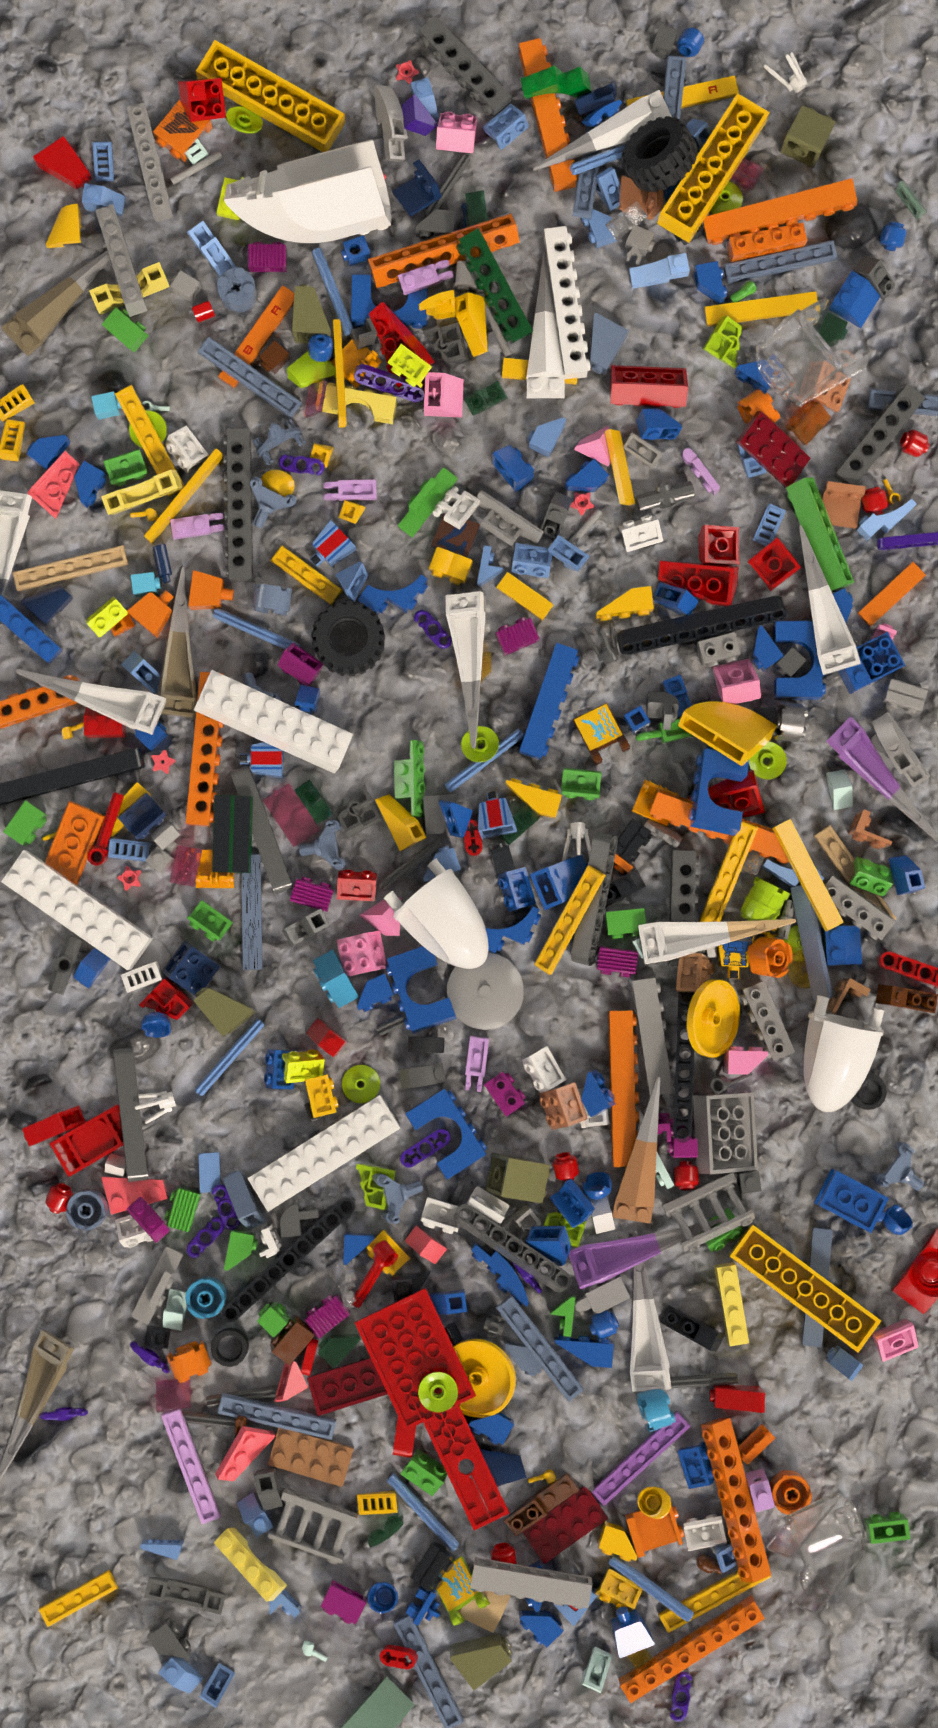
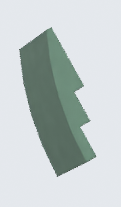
M385 1676L373 1692L367 1695L358 1708L352 1711L339 1728H396L415 1704Z

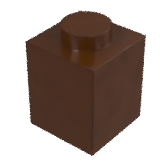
M275 340L259 356L262 368L268 373L271 371L274 375L290 359L289 353Z

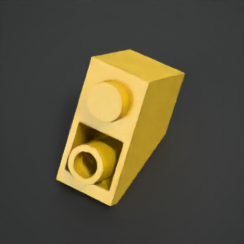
M605 1521L597 1543L601 1552L607 1555H612V1553L620 1555L619 1558L625 1561H631V1559L636 1561V1551L624 1528Z

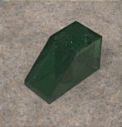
M828 312L808 351L812 353L837 345L840 339L844 340L848 332L845 329L848 322Z
M310 779L294 789L317 824L333 814Z
M360 1334L331 1335L329 1339L325 1337L318 1344L320 1349L317 1353L335 1369L361 1340Z

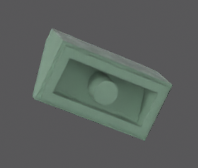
M900 181L895 192L915 219L920 218L927 213L926 208L908 184Z

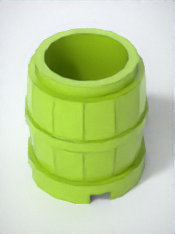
M756 876L753 881L754 885L744 898L740 916L748 921L776 920L790 893Z

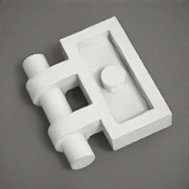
M453 486L451 490L444 494V499L436 504L433 515L439 517L441 513H445L444 521L460 530L479 506L480 499L466 491L459 495L457 494L459 489ZM450 502H455L452 507L448 505Z

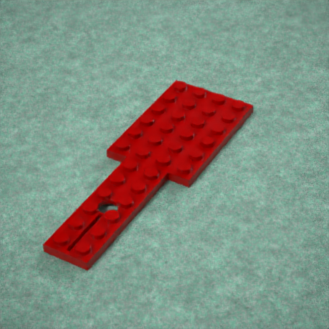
M426 1287L355 1321L358 1332L404 1430L406 1431L422 1422L424 1423L473 1530L475 1531L509 1514L507 1505L459 1404L476 1397V1393ZM433 1372L446 1373L457 1384V1400L450 1409L444 1412H432L426 1409L419 1399L418 1390L421 1381ZM437 1387L434 1392L440 1394L442 1389ZM463 1459H469L474 1464L473 1471L469 1474L460 1472L458 1468L460 1461Z

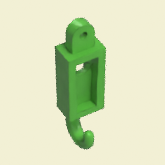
M677 719L675 723H671L670 730H663L662 723L658 724L659 730L640 733L636 735L635 739L643 741L661 737L662 743L695 736L678 726L680 719Z

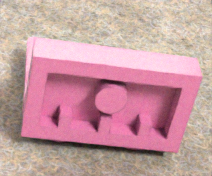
M380 931L367 932L337 940L341 964L348 977L386 969L387 961Z

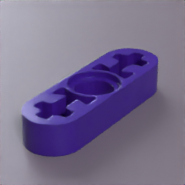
M441 1128L417 1142L401 1154L400 1161L402 1165L411 1168L449 1143L450 1133L446 1129ZM439 1132L446 1134V1141L444 1143L442 1141L437 1142L436 1145L438 1147L435 1149L434 1144L429 1138L433 1137L434 1141L438 1138ZM424 1142L429 1143L431 1146V1151L427 1154L420 1151V1145ZM416 1147L418 1154L422 1156V1158L418 1159V1156H415L412 1159L413 1163H405V1154H414L415 1151H413L412 1149Z

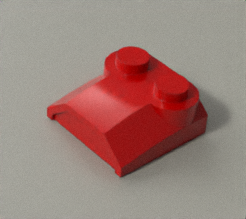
M701 526L698 536L700 562L710 565H740L739 527Z
M778 537L747 561L765 582L770 591L774 590L802 568Z

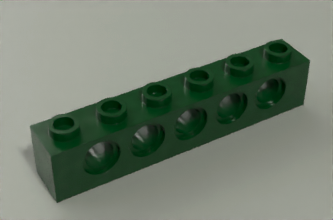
M479 228L456 241L458 244L456 249L460 256L463 255L465 257L467 270L469 273L473 272L476 278L474 282L477 288L483 291L485 295L484 301L488 308H492L495 322L498 325L500 324L504 330L502 331L504 339L512 344L532 333L533 330ZM471 248H476L479 251L478 258L471 256ZM481 265H485L488 268L487 275L480 273ZM490 282L497 285V292L493 293L489 290ZM500 299L504 300L507 304L505 310L500 309L498 306ZM509 316L513 317L516 321L514 327L509 326L507 323Z

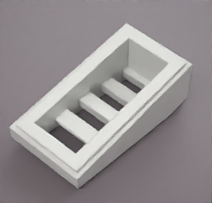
M156 961L121 975L127 993L163 980L160 967ZM150 968H152L153 973L155 975L154 979H152L151 974L149 972ZM142 971L146 972L148 981L146 982L144 980ZM137 973L141 980V984H138L137 979L135 977V974ZM128 976L132 977L133 987L130 986Z

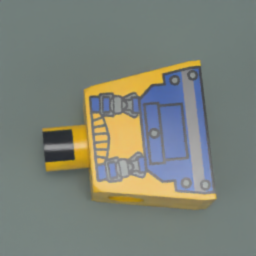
M754 936L717 946L719 966L728 967L727 978L739 979V967L749 966L747 949L750 944L754 943Z

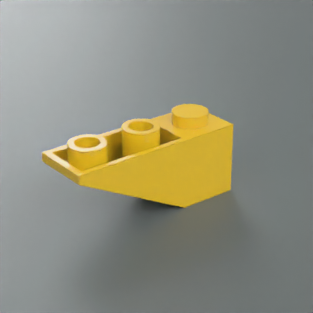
M467 292L456 297V317L472 356L476 357L488 352L484 296Z
M651 586L630 589L596 612L595 617L600 618L601 621L611 620L614 616H619V618L623 619L631 617V614H638V616L650 615L649 612H652L654 609Z
M511 778L510 781L506 780L505 785L536 814L553 819L556 818L562 795L558 794L559 791L550 788L545 791L540 789L539 785L529 783V786L523 785L521 780Z
M390 794L375 799L400 851L410 848L427 838L419 821Z

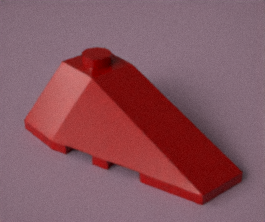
M381 302L369 313L382 346L380 348L382 355H385L387 362L400 344H402L432 366L435 363L426 348L384 302ZM387 363L388 365L386 367L388 372L395 374L391 371L392 366L389 363ZM396 383L398 388L403 386L401 383Z
M660 561L658 580L668 585L685 589L694 597H698L711 605L731 606L737 588L739 566Z
M754 770L748 771L747 777L742 782L726 779L707 788L710 799L717 806L743 812L742 817L765 813Z

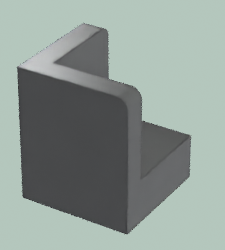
M370 317L366 318L365 326L350 331V336L357 350L375 344L377 331Z

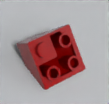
M222 78L178 82L180 102L190 122L226 118Z

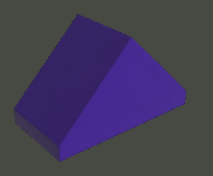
M415 94L402 104L404 129L426 136L438 126Z

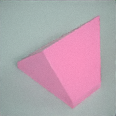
M609 426L581 439L574 450L609 466L611 460L605 437V431L609 429Z
M384 899L359 915L383 935L400 936V922L393 918L394 910Z

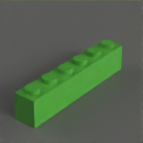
M814 477L803 478L786 487L788 499L792 502L795 509V517L799 520L806 533L831 592H836L855 583Z

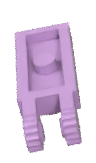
M440 261L436 264L433 263L398 275L403 294L407 295L452 278L454 276L452 271H447L440 275H437L436 272L447 268L450 265L449 261Z
M689 448L684 449L682 459L685 464L691 465L693 467L691 471L696 478L700 477L704 483L702 485L708 493L711 492L713 495H716L720 491L718 483L697 455Z
M375 479L338 480V482L323 483L325 489L338 488V493L324 495V500L327 501L377 500Z
M223 513L171 519L173 539L203 536L213 532L224 531L225 525L218 524L210 527L209 522L223 519Z
M470 1036L465 1073L467 1075L465 1090L471 1088L470 1080L471 1075L479 1076L476 1089L477 1092H481L483 1077H485L489 1038Z

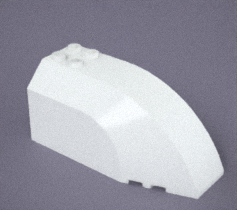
M373 139L277 165V170L267 173V170L260 172L259 177L251 179L248 176L228 184L226 187L224 201L237 216L257 230L286 241L321 243L356 234L365 235L372 230H384L391 226V206L387 186Z

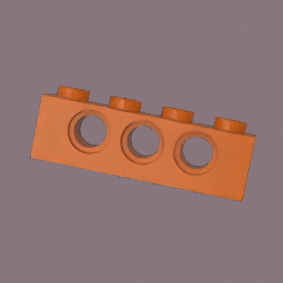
M804 223L729 238L727 249L730 262L804 247L807 242Z

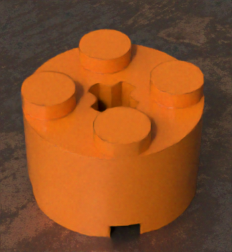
M760 389L753 391L737 402V404H740L737 406L739 414L745 424L751 421L757 411H762L774 423L781 418L779 412L771 404L773 400L769 393L764 394Z
M760 937L753 944H750L747 949L752 973L780 978L789 971L787 967L789 963H792L793 953L791 946L782 939Z
M200 1340L199 1344L197 1341L182 1345L176 1348L177 1353L172 1355V1352H170L166 1356L174 1378L178 1379L179 1383L189 1380L190 1376L195 1374L197 1376L206 1374L208 1367L212 1364L203 1340Z
M781 1470L772 1478L770 1489L774 1505L780 1512L786 1515H795L804 1512L809 1507L812 1494L808 1483L802 1475L792 1470ZM793 1490V1492H794L793 1494L789 1493V1494L787 1495V1492H788V1491Z

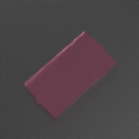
M289 783L278 791L274 790L272 795L263 800L293 847L304 840L308 841L310 836L320 831Z

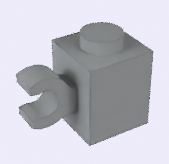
M634 224L625 248L630 250L626 260L629 261L631 256H636V265H638L641 261V255L646 257L648 251L652 252L656 242L653 240L655 233Z
M173 841L164 850L157 846L145 861L159 873L164 874L175 861L170 855L178 847V844Z

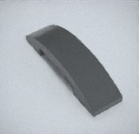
M149 1577L144 1598L161 1602L168 1600L200 1607L202 1611L220 1615L226 1597L225 1593L209 1587L160 1577Z

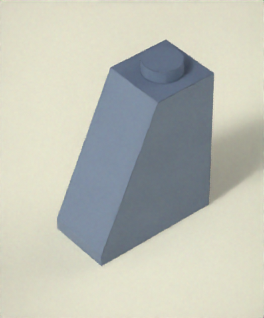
M595 313L593 317L590 367H592L591 369L594 372L606 375L626 340L629 330L598 313Z
M233 1171L223 1178L238 1220L248 1230L266 1223L246 1176L241 1171Z

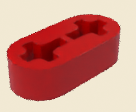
M470 820L469 824L472 823L474 827H477V830H474V837H471L470 831L466 830L464 836L465 849L468 855L478 856L482 852V838L478 831V822ZM475 839V844L480 847L476 850V853L468 849L472 845L471 840Z
M312 1338L307 1344L301 1369L303 1375L310 1376L319 1342L318 1339Z
M395 1645L385 1646L379 1655L380 1661L384 1665L406 1670L413 1668L418 1660V1655L413 1649ZM387 1652H390V1656H393L391 1659L386 1654ZM406 1655L409 1656L410 1662H407Z

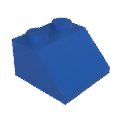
M851 271L829 310L861 329L879 300L880 295L867 279Z
M508 445L493 453L492 464L512 489L517 492L533 479L534 469L528 462L525 463L521 459L522 454L516 447L513 449L511 445Z
M836 926L826 932L823 927L821 928L822 945L827 966L862 964L860 928L857 926Z

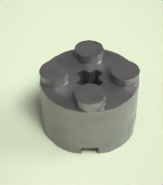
M777 702L778 710L775 711V725L777 727L774 731L776 736H773V739L798 742L800 738H805L806 727L804 722L808 716V708L797 703Z

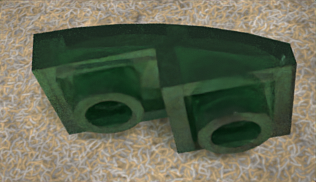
M484 190L465 193L470 226L489 221Z
M496 381L483 390L479 389L464 400L474 416L503 402L508 397L500 382Z
M526 805L513 816L517 832L500 836L510 845L540 818Z
M398 1515L388 1517L387 1521L384 1522L385 1530L376 1529L371 1532V1535H368L369 1547H374L393 1536L404 1524V1517H398Z

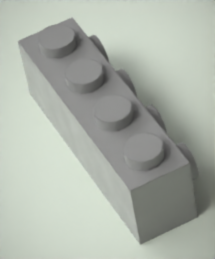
M834 874L825 884L839 914L843 917L848 915L853 919L851 922L861 929L863 926L868 930L867 934L873 939L877 940L879 938L882 940L895 924L896 920Z
M760 981L741 989L740 999L743 1005L748 1006L750 1012L747 1014L751 1023H755L757 1027L755 1033L758 1040H762L765 1048H763V1051H768L766 1058L776 1061L794 1053L795 1050L765 981Z

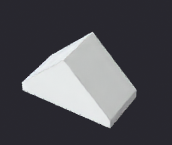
M607 1196L598 1200L587 1197L595 1208L591 1216L596 1234L614 1230V1221Z

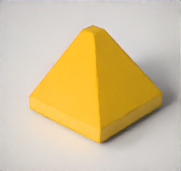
M314 443L310 457L320 459L324 463L325 468H327L334 447Z
M344 500L338 518L356 524L364 512L365 506Z

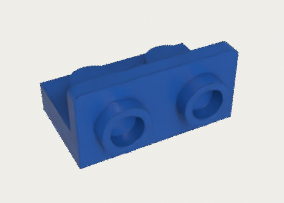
M526 867L498 875V884L502 889L504 904L508 912L536 904Z
M268 1049V1053L265 1056L267 1069L264 1074L266 1088L294 1090V1083H286L284 1081L285 1061L282 1059V1054L289 1053L291 1050Z
M705 1441L700 1442L696 1446L680 1448L678 1450L689 1489L710 1486L715 1481Z

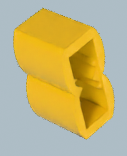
M437 547L430 563L429 571L432 572L431 575L437 578H442V576L450 578L449 581L453 584H465L473 561L467 557Z

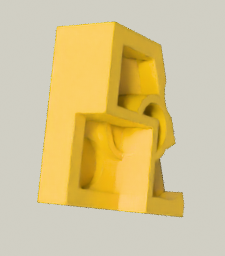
M71 204L61 208L46 242V248L64 247V244L81 243V212L78 204Z
M454 290L441 292L425 299L419 304V310H426L427 315L433 316L437 320L455 318Z

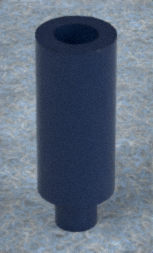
M165 544L153 546L158 576L162 578L164 584L170 583L172 571L167 547Z

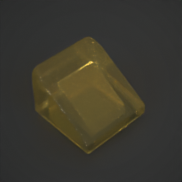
M647 1648L627 1655L636 1669L653 1659Z

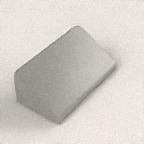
M637 430L632 431L623 445L626 451L652 469L665 453L663 448L650 439H641L640 433Z

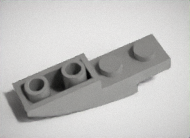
M375 85L374 95L377 124L382 125L386 161L402 162L405 160L403 141L408 138L407 130L404 129L403 112L399 100L392 87Z
M886 712L873 720L872 724L877 736L900 775L904 774L912 787L929 779L930 774L910 748V741L890 713Z

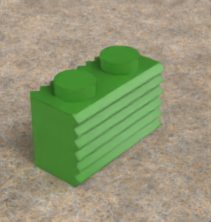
M182 1187L173 1190L170 1201L173 1204L171 1209H167L164 1218L167 1221L166 1225L189 1232L201 1193Z

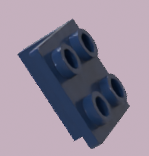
M419 159L413 162L415 169L413 174L415 177L392 191L409 216L416 214L442 198L436 180Z
M145 792L117 818L138 840L140 838L144 839L154 825L159 826L165 820L166 814Z
M184 940L162 972L195 995L207 986L220 966Z

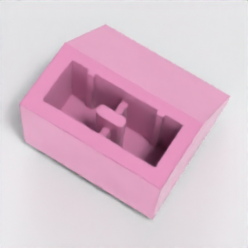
M453 112L440 113L436 149L473 153L477 117L468 113L463 115H456Z
M428 372L425 376L424 416L462 418L464 379L446 373Z
M730 1046L729 1050H726L724 1053V1073L748 1075L768 1056V1051H763V1047H748V1050H743L741 1046Z

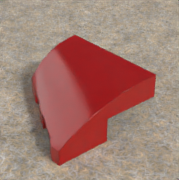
M165 977L139 1006L156 1010V1012L167 1014L170 1018L178 1020L194 1002L168 977Z

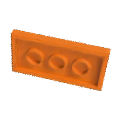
M69 801L44 863L78 885L88 861V853L92 845L95 844L105 815Z

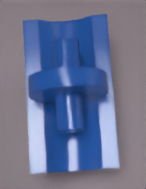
M420 1585L415 1597L422 1600V1604L418 1606L410 1602L406 1613L413 1618L415 1625L418 1626L426 1612L428 1613L425 1619L428 1621L433 1616L437 1618L440 1616L441 1613L437 1609L440 1603L435 1601L431 1605L436 1597V1589L434 1591H427Z

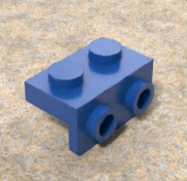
M572 1179L566 1181L560 1191L550 1197L572 1228L587 1221L595 1210L590 1200L586 1198Z

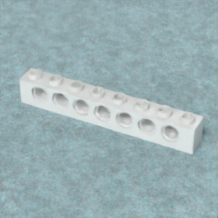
M567 226L544 229L543 237L564 368V379L586 378L587 371H590V361L585 357L588 348L587 342L583 341L582 334H585L584 323H580L582 306L578 305L577 298H580L579 287H575L574 281L577 280L576 268H572L574 252L573 250L570 251L569 244H572L571 232L567 233ZM558 246H560V247H562L564 250H563V251H557V250H555V248L558 247ZM563 264L567 268L559 269L557 266ZM566 282L569 286L564 288L560 284ZM565 300H568V301H570L572 304L569 305V306H566V305H564L562 302L565 301ZM571 318L575 322L568 324L565 320ZM573 336L577 341L570 342L567 338ZM576 354L580 359L573 360L570 356Z

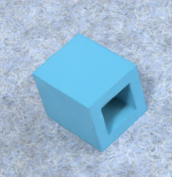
M114 391L91 396L98 420L121 415L119 409L122 407Z
M154 572L131 575L132 589L135 597L146 596L149 592L158 595L161 583L160 578L156 577Z

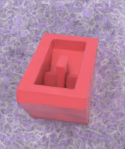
M417 1225L405 1239V1242L420 1256L434 1264L438 1262L447 1250L445 1246Z
M293 1361L290 1365L284 1363L275 1402L286 1401L308 1388L297 1362Z

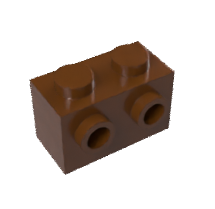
M295 1315L292 1319H289V1322L284 1326L280 1334L271 1339V1352L290 1365L315 1336L309 1325Z

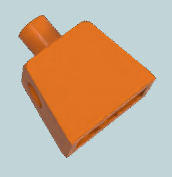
M193 570L188 606L191 610L220 609L222 607V600L233 601L234 589L224 588L225 582L222 578Z
M164 590L159 597L149 592L128 609L127 612L158 638L172 615V610L167 604L174 597L167 590Z

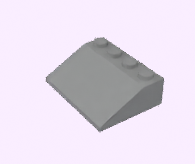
M754 1092L693 1095L695 1138L698 1142V1157H696L698 1173L720 1174L758 1170Z

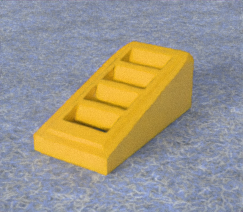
M24 384L0 399V407L4 406L7 411L4 414L0 408V419L2 422L35 403ZM21 394H23V396L25 397V400L23 401L20 398ZM15 398H16V399L18 400V402H19V404H18L17 406H16L15 402L13 401V399H15ZM9 401H10L11 405L13 406V408H12L11 410L9 409L8 405L6 404V403H8Z
M6 419L0 441V459L19 461L25 422ZM10 428H16V429H18V431H13V430H9V429H10Z
M395 1490L357 1494L359 1515L398 1512ZM372 1498H375V1508H372L371 1505ZM379 1498H382L383 1507H379ZM386 1498H390L391 1506H387ZM363 1499H367L368 1509H364Z

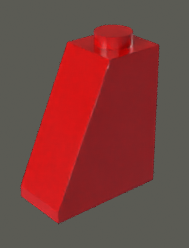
M64 136L33 156L36 165L40 169L76 190L80 187L83 188L85 183L89 184L92 180L89 171Z
M319 1018L314 1021L306 1032L320 1048L332 1057H336L348 1042Z
M78 1105L29 1125L22 1130L25 1140L30 1147L74 1129L86 1121Z
M713 1385V1390L709 1391V1400L715 1408L765 1413V1392L760 1386Z

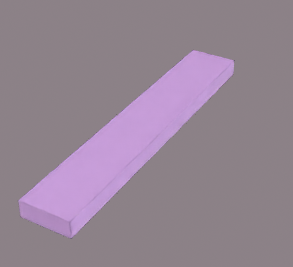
M177 1407L161 1413L163 1423L201 1524L220 1518L219 1509L181 1408Z

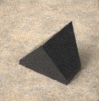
M431 1271L394 1274L392 1276L394 1302L419 1291Z

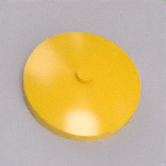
M716 979L704 982L696 990L690 1002L687 1014L688 1038L693 1049L701 1056L715 1058L723 1055L730 1048L736 1037L740 1022V1005L736 991L728 982Z
M467 1339L454 1345L453 1347L476 1393V1397L459 1404L463 1414L475 1418H484L499 1413L510 1402L515 1392L516 1373L510 1358L500 1347L483 1339Z

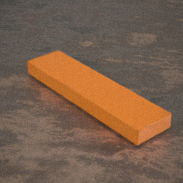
M912 562L857 614L871 627L920 582L926 574Z

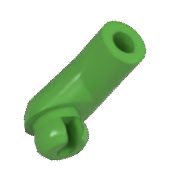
M747 281L738 291L731 294L730 297L733 303L755 293L757 289L755 283Z

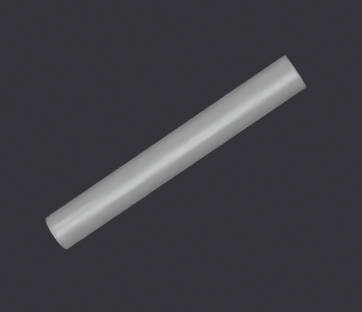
M219 151L171 177V182L175 185L222 159V155Z
M485 304V315L504 356L507 358L512 355L511 350L502 335L499 325L493 318L491 308H488Z
M596 508L571 537L569 542L575 546L600 517L602 512Z

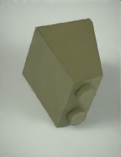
M802 106L785 138L780 153L814 168L836 121L828 115L817 113L811 107Z
M307 284L295 286L292 324L295 343L308 344L309 339L314 334H327L332 339L331 330L315 288Z
M202 988L195 994L197 998L193 1000L223 1037L228 1036L257 1012L255 1008L213 988Z
M492 1152L485 1191L500 1197L543 1203V1199L546 1196L547 1179L550 1176V1165Z
M499 1633L452 1644L450 1646V1659L474 1691L512 1662V1645L506 1637L502 1638Z

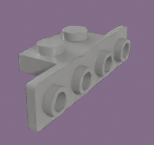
M483 490L479 492L477 496L480 499L479 506L488 512V515L481 523L482 527L513 546L520 535L538 544L544 533L541 529L509 509L506 505L500 503L490 494Z
M169 1246L165 1247L131 1315L133 1318L147 1325L150 1323L157 1307H161L166 1298L164 1296L166 1289H170L175 1280L173 1275L183 1257L181 1252Z

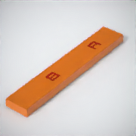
M283 285L281 286L234 355L251 366L294 305V292ZM221 371L218 376L219 379L232 388H235L239 383L224 371Z

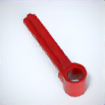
M113 793L97 843L92 845L87 858L92 865H102L108 860L109 850L107 846L124 799V795L120 793ZM96 851H99L102 854V860L100 862H97L94 859V853Z
M386 1240L380 1241L373 1248V1253L375 1254L373 1257L374 1263L351 1302V1305L356 1308L361 1307L383 1268L393 1265L398 1259V1254Z

